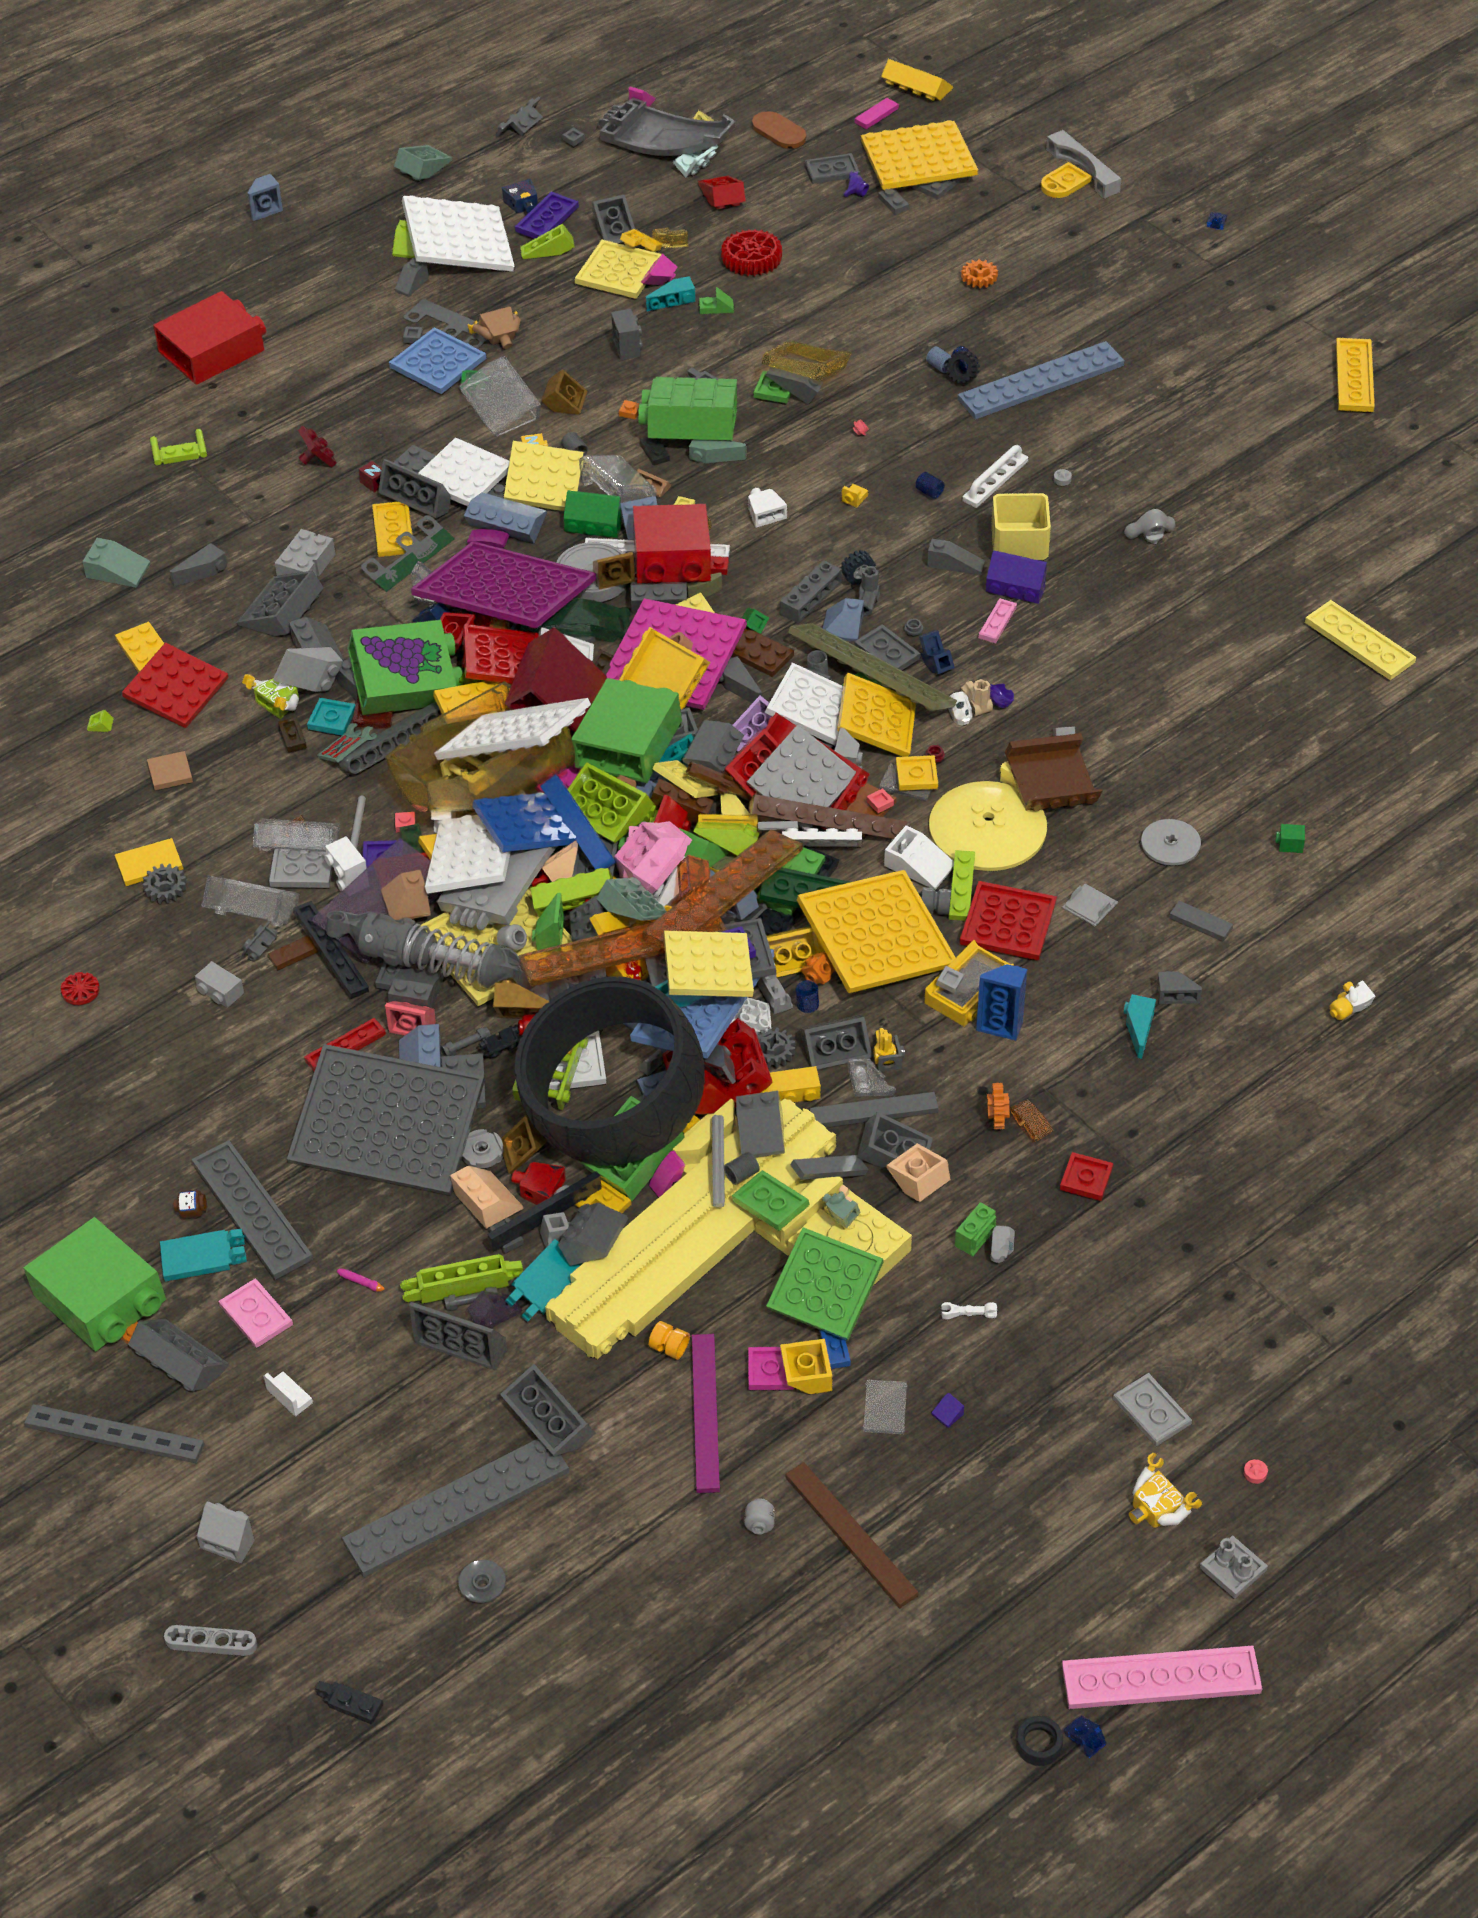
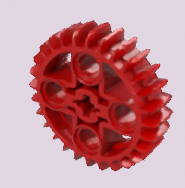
M742 229L740 233L736 231L735 234H731L730 237H726V240L723 241L721 258L726 268L730 269L731 272L735 271V274L741 273V276L746 274L748 277L749 275H754L755 277L757 274L762 276V273L768 274V271L773 272L774 268L776 269L780 265L782 245L780 240L774 237L773 234H769L768 231L763 232L762 229L760 231H756V229L744 231Z

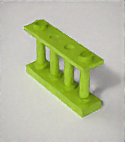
M588 1037L573 1047L572 1053L566 1054L561 1060L568 1062L566 1071L560 1072L555 1070L552 1077L553 1079L562 1080L560 1090L549 1089L548 1097L556 1098L560 1110H563L565 1103L569 1102L571 1094L569 1090L582 1050L587 1047ZM515 1080L512 1089L513 1096L516 1101H521Z

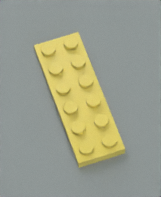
M1332 600L1308 615L1305 619L1306 624L1389 680L1395 678L1416 661L1414 655Z

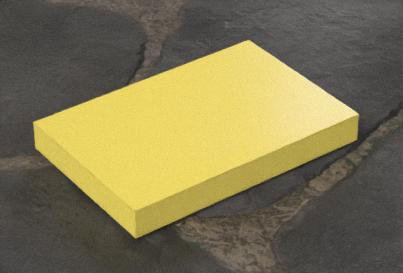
M678 760L658 762L652 768L695 798L718 795L715 792L716 788L686 775L687 766Z

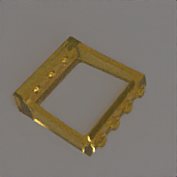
M785 341L783 345L779 344L776 349L772 348L770 352L766 351L762 357L761 364L822 381L844 369L852 353L825 349L795 341L789 343ZM795 353L822 363L805 362L783 356Z

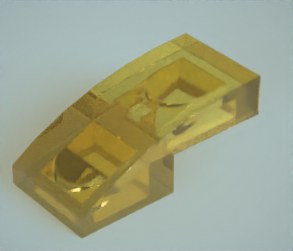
M668 227L653 230V239L663 243L662 247L688 246L687 229L670 231Z

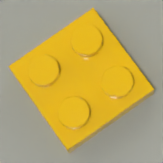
M935 755L896 757L899 791L938 789Z

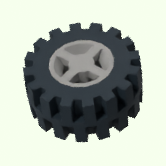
M859 550V552L854 551V554L850 553L848 558L845 557V562L841 563L842 566L840 568L849 583L860 584L862 582L863 568L868 566L875 567L876 563L867 551Z

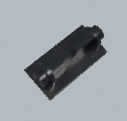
M509 1026L499 1031L500 1040H498L496 1034L481 1039L479 1047L481 1050L485 1049L483 1056L493 1058L501 1054L500 1050L506 1047L508 1050L517 1047L522 1038L517 1036L519 1033L517 1026Z

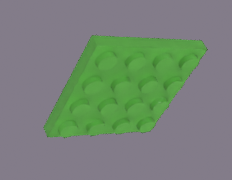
M802 1227L766 1307L848 1341L884 1260L881 1257Z

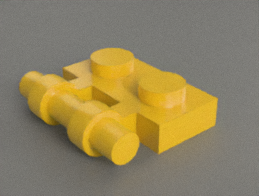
M601 1179L602 1189L588 1196L585 1201L582 1200L575 1204L580 1208L584 1204L600 1203L623 1213L631 1206V1199Z

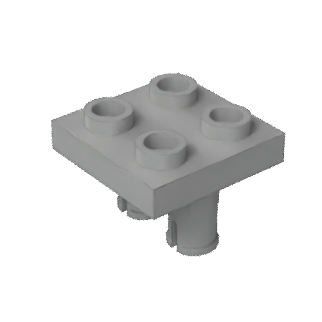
M1234 1536L1223 1539L1220 1542V1547L1200 1564V1569L1234 1599L1264 1574L1268 1567Z

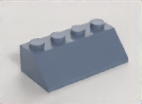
M481 492L470 500L464 517L470 526L503 531L508 533L509 537L534 544L547 511Z
M439 1024L419 1025L399 1040V1059L442 1067Z

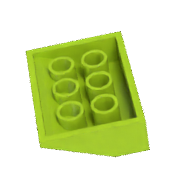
M587 762L568 788V791L596 833L613 843H616L629 832V826H636L643 821L654 805L646 793Z

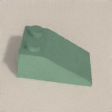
M429 145L399 148L394 167L400 169V172L410 174L413 179L420 181L431 177L451 162L453 157Z
M96 538L82 561L86 578L136 588L151 564L150 560L119 543L102 538Z

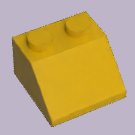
M825 1339L780 1345L787 1385L808 1394L832 1391V1372Z

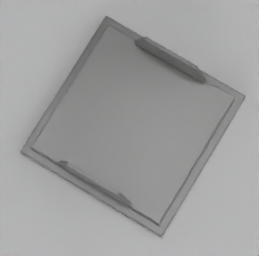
M1084 884L1072 893L1071 898L1062 909L1095 927L1118 904V901Z

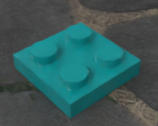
M319 698L307 723V727L309 730L343 735L356 711V704Z

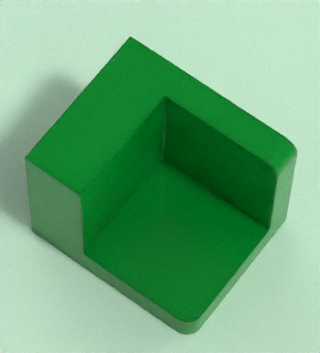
M747 608L741 619H746V627L761 634L769 617L755 609Z

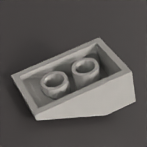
M331 647L287 649L273 679L276 682L314 692L329 691L343 660Z

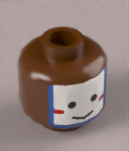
M196 1189L181 1191L177 1199H174V1210L183 1219L201 1217L203 1212L207 1210L206 1196Z

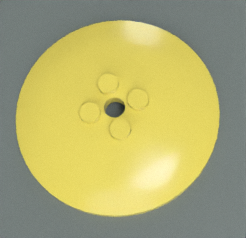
M980 781L958 786L944 794L931 811L929 831L933 843L953 861L955 859V850L975 851V870L998 871L1021 865L1040 850L1046 838L1047 820L1043 809L1038 811L1025 810L1017 787L1000 782ZM984 818H992L993 820L986 821Z

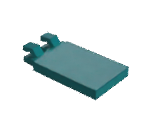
M234 1229L229 1232L220 1230L160 1241L164 1281L230 1270V1264L236 1265L247 1262L245 1248L240 1246L245 1244L242 1229Z
M556 1239L512 1283L516 1289L505 1300L512 1307L522 1295L528 1299L532 1305L521 1315L527 1322L538 1310L543 1315L546 1313L545 1307L547 1303L553 1298L556 1299L567 1285H571L570 1274L582 1265L580 1263L570 1266Z

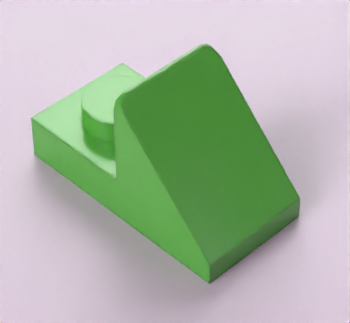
M717 287L716 297L699 298L700 314L734 313L733 299Z

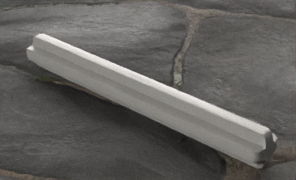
M714 1115L712 1117L713 1206L715 1208H722L725 1205L724 1117L722 1115Z

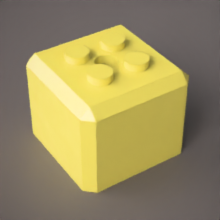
M1043 493L997 494L993 497L991 525L993 551L1035 560H1044L1048 557L1051 525L1047 495Z

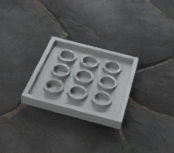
M798 724L750 777L747 784L763 796L830 807L844 792L856 771ZM798 823V826L805 832L806 829L813 827V825Z

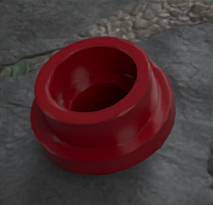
M938 745L930 746L925 753V756L935 755V763L941 762L945 757L942 747Z

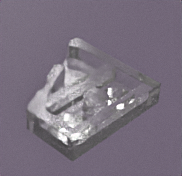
M869 1058L849 1059L848 1069L855 1097L894 1096L895 1087L887 1084L883 1073L876 1069L875 1064Z

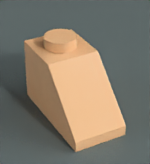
M576 841L549 857L543 865L542 869L552 882L559 878L572 877L578 849Z

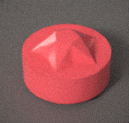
M1255 1459L1246 1463L1244 1476L1249 1482L1255 1484L1262 1483L1267 1477L1268 1468L1264 1462Z

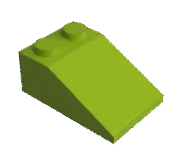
M698 822L693 831L745 860L759 836L757 828L749 823L744 825L743 823Z

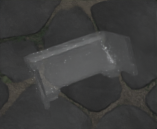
M208 875L201 907L215 909L214 913L221 915L232 912L271 921L270 925L282 927L283 924L288 923L293 913V908L298 903L300 894Z

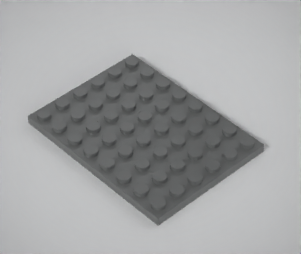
M323 1044L287 1161L289 1163L451 1196L453 1185L450 1175L459 1169L485 1077L483 1075Z

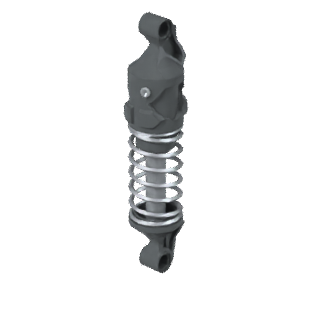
M331 911L327 914L328 936L338 938L346 933H350L361 954L374 958L381 957L389 965L397 966L400 964L410 967L413 964H417L419 970H423L430 963L431 973L434 974L439 970L443 962L442 972L444 977L449 976L454 965H456V980H460L464 976L466 968H468L467 980L469 984L473 983L477 978L479 986L488 989L494 986L495 983L510 977L527 990L533 989L536 985V965L521 959L511 948H502L499 945L488 942L480 945L477 939H472L468 942L465 936L461 935L455 938L451 932L443 935L440 929L430 931L428 926L424 925L421 927L420 924L407 917L395 920L391 916L373 911L362 914ZM434 933H439L440 935L438 942ZM447 936L452 937L453 940L450 946H445L444 939ZM460 939L465 942L462 950L457 949V941ZM471 943L477 944L475 953L469 952V945ZM484 946H487V947L485 948V950L483 951V953H482L481 949H482ZM434 960H438V963L434 969ZM447 963H450V967L446 973ZM461 966L463 968L460 975L458 976L459 967ZM472 970H475V973L471 979V972Z

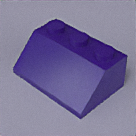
M994 550L986 579V592L1039 604L1045 591L1047 562Z

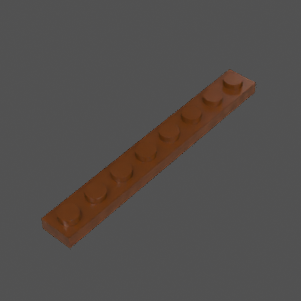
M757 794L753 795L750 813L751 815L785 821H798V823L842 831L858 829V832H862L864 835L892 840L907 826V821Z

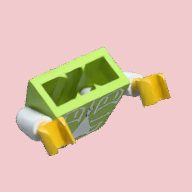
M244 675L242 683L246 684L248 689H254L256 703L281 719L289 711L296 710L299 702L297 690L299 687L276 682L274 679L259 681L255 680L252 675Z

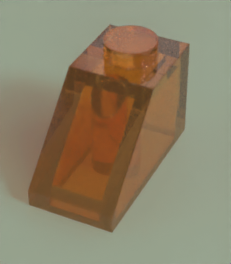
M687 855L677 865L680 899H685L710 878L708 860Z

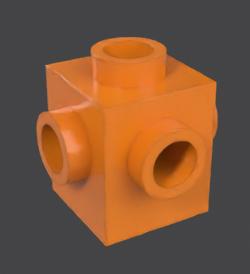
M826 952L808 957L805 960L806 964L801 969L806 980L812 985L827 983L831 979L830 975L835 971Z

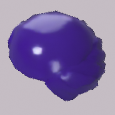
M1005 684L990 685L992 705L1000 708H1007L1014 701L1012 690H1007Z

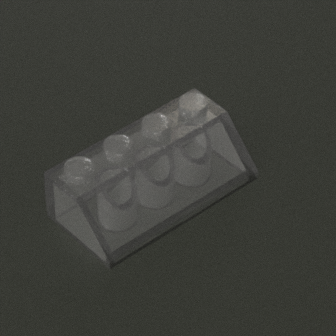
M262 818L254 823L253 847H259L260 851H271V848L279 849V852L298 850V853L309 854L310 851H318V855H326L325 846L338 840L340 823Z

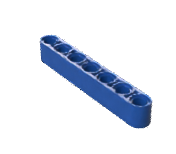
M557 774L540 785L559 816L562 817L565 825L577 837L575 840L595 869H605L616 863L615 859Z

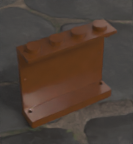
M1081 733L1009 742L1005 755L1026 811H1038L1044 808L1055 809L1060 806H1076L1083 803L1093 804L1098 801L1103 790L1094 789L1079 750L1083 741Z

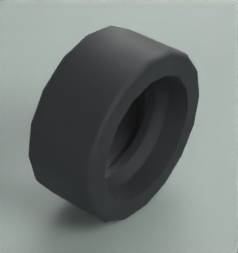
M1030 1717L1019 1726L1016 1737L1017 1751L1020 1757L1034 1766L1049 1765L1059 1758L1061 1754L1063 1732L1060 1726L1048 1717ZM1034 1730L1048 1732L1054 1738V1745L1045 1752L1034 1751L1026 1745V1735Z

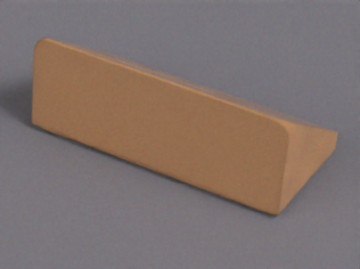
M640 469L637 470L630 484L660 498L671 487L668 481Z

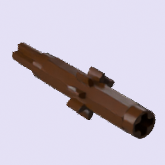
M692 761L689 763L686 775L716 788L715 792L724 795L729 792L751 801L752 797L726 770L720 773Z

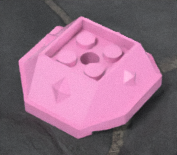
M670 821L662 823L641 822L614 856L619 871V879L635 877L647 891L653 894L683 859L687 846L690 845L692 839Z

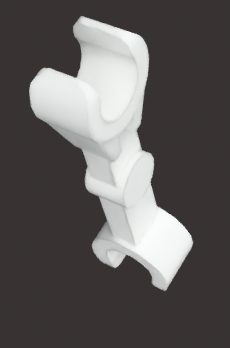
M945 1302L941 1305L942 1310H950L949 1312L941 1313L943 1319H951L960 1315H985L987 1318H995L997 1316L996 1303H987L984 1306L967 1305L959 1307L958 1305Z

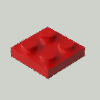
M1072 1152L1060 1184V1190L1102 1201L1114 1163Z

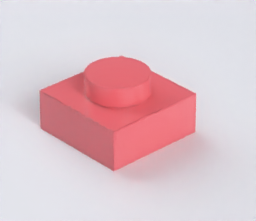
M883 788L867 796V803L877 813L894 806L893 798Z
M415 812L395 813L396 833L416 831Z

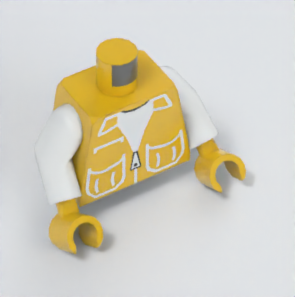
M1151 1453L1147 1460L1149 1466L1143 1469L1133 1490V1507L1135 1509L1129 1512V1517L1134 1524H1139L1145 1519L1155 1528L1160 1525H1178L1191 1513L1192 1508H1200L1202 1501L1197 1499L1192 1503V1500L1197 1496L1196 1493L1190 1492L1184 1497L1159 1470L1155 1473V1468L1162 1467L1164 1460L1160 1458L1157 1464H1153L1156 1453Z

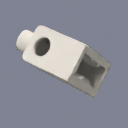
M754 488L751 491V495L748 496V509L756 528L787 518V504L772 489L761 491L759 488Z

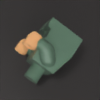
M842 1185L839 1188L838 1194L835 1193L831 1196L827 1193L822 1200L826 1203L827 1209L833 1218L847 1229L861 1212L858 1204L847 1196L849 1194L848 1188Z

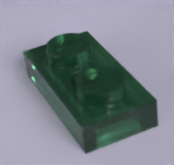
M419 823L400 827L406 855L425 853L418 842L419 836H422Z

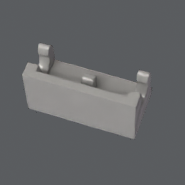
M776 975L760 977L758 987L774 1014L793 1008L791 997L789 994H786Z

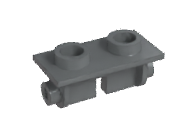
M270 921L264 927L260 925L254 933L255 937L252 940L249 938L242 947L244 949L242 958L247 954L251 961L258 960L267 949L261 944L263 943L269 947L276 940L278 932L273 928H268Z

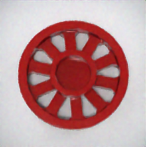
M77 972L74 975H69L61 984L63 999L73 1005H83L93 1001L100 991L97 978L87 972Z

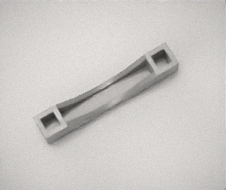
M1064 130L1047 136L1046 150L1055 158L1071 161L1084 168L1094 180L1095 191L1104 199L1120 192L1121 178Z

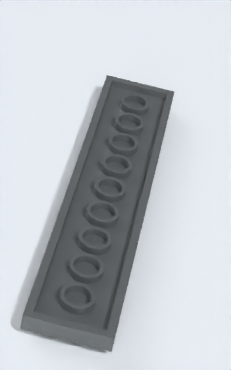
M538 1438L342 1537V1540L363 1577H366L569 1473V1467L561 1455L554 1457Z

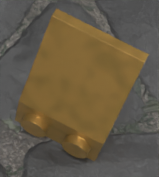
M502 980L501 983H495L493 1007L499 1018L522 1019V1016L525 1014L538 1013L546 1003H549L548 1000L513 981Z

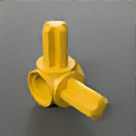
M883 1028L875 1032L877 1044L874 1046L875 1065H878L879 1056L896 1054L895 1044H892V1035ZM888 1060L885 1061L883 1064L894 1063V1061Z

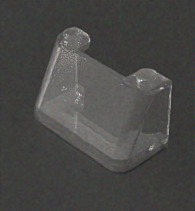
M618 454L585 455L579 459L580 482L585 486L595 482L608 495L621 496V503L653 497L657 494L655 486L643 478Z

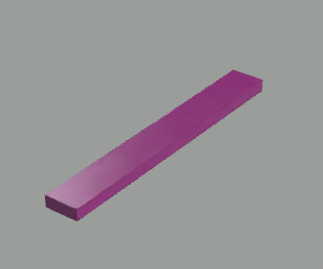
M714 1334L692 1335L697 1493L720 1492Z

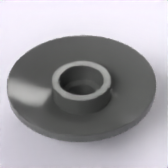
M478 1560L468 1564L461 1571L458 1584L465 1598L476 1603H486L496 1599L503 1592L506 1577L503 1569L495 1562ZM480 1584H486L484 1587H479Z

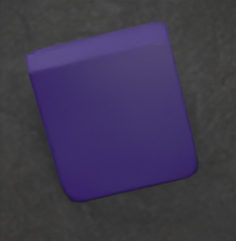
M947 1393L932 1411V1415L949 1428L964 1415V1405L950 1393Z

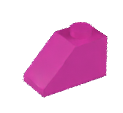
M662 254L652 264L641 283L663 285L666 281L670 282L676 275L674 272L677 266Z

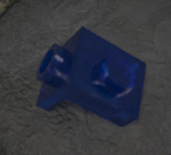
M1082 1715L1064 1729L1066 1737L1080 1744L1085 1755L1089 1758L1106 1745L1100 1725Z

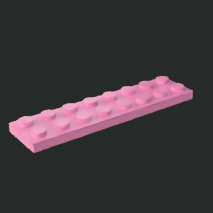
M1254 1646L1062 1661L1069 1709L1261 1694L1262 1692Z

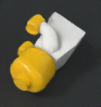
M1363 980L1357 984L1356 988H1354L1352 982H1347L1343 985V989L1346 992L1340 993L1337 996V1000L1330 1004V1014L1337 1020H1343L1352 1013L1362 1011L1370 1006L1375 995Z

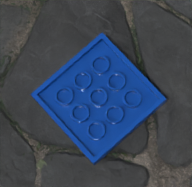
M539 792L536 794H520L517 796L473 800L472 807L502 852L563 846L576 841L577 837L565 825L562 817L559 816L545 793Z

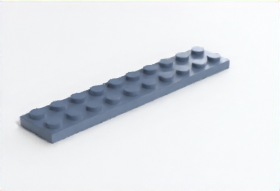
M1105 341L958 394V401L974 419H978L1124 366V359Z

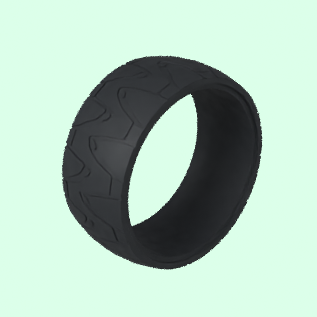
M615 976L595 978L576 984L574 987L572 986L553 997L549 1003H546L531 1019L522 1034L523 1037L520 1039L515 1057V1076L519 1097L527 1116L534 1127L552 1146L580 1162L583 1161V1163L598 1166H616L644 1159L671 1143L686 1128L687 1123L691 1121L700 1104L704 1089L705 1072L703 1053L695 1030L680 1007L672 999L654 986L641 980ZM623 1023L650 1024L674 1035L673 1056L666 1074L658 1086L633 1108L616 1116L594 1121L572 1120L556 1115L548 1110V1091L556 1068L565 1055L587 1036L606 1027Z

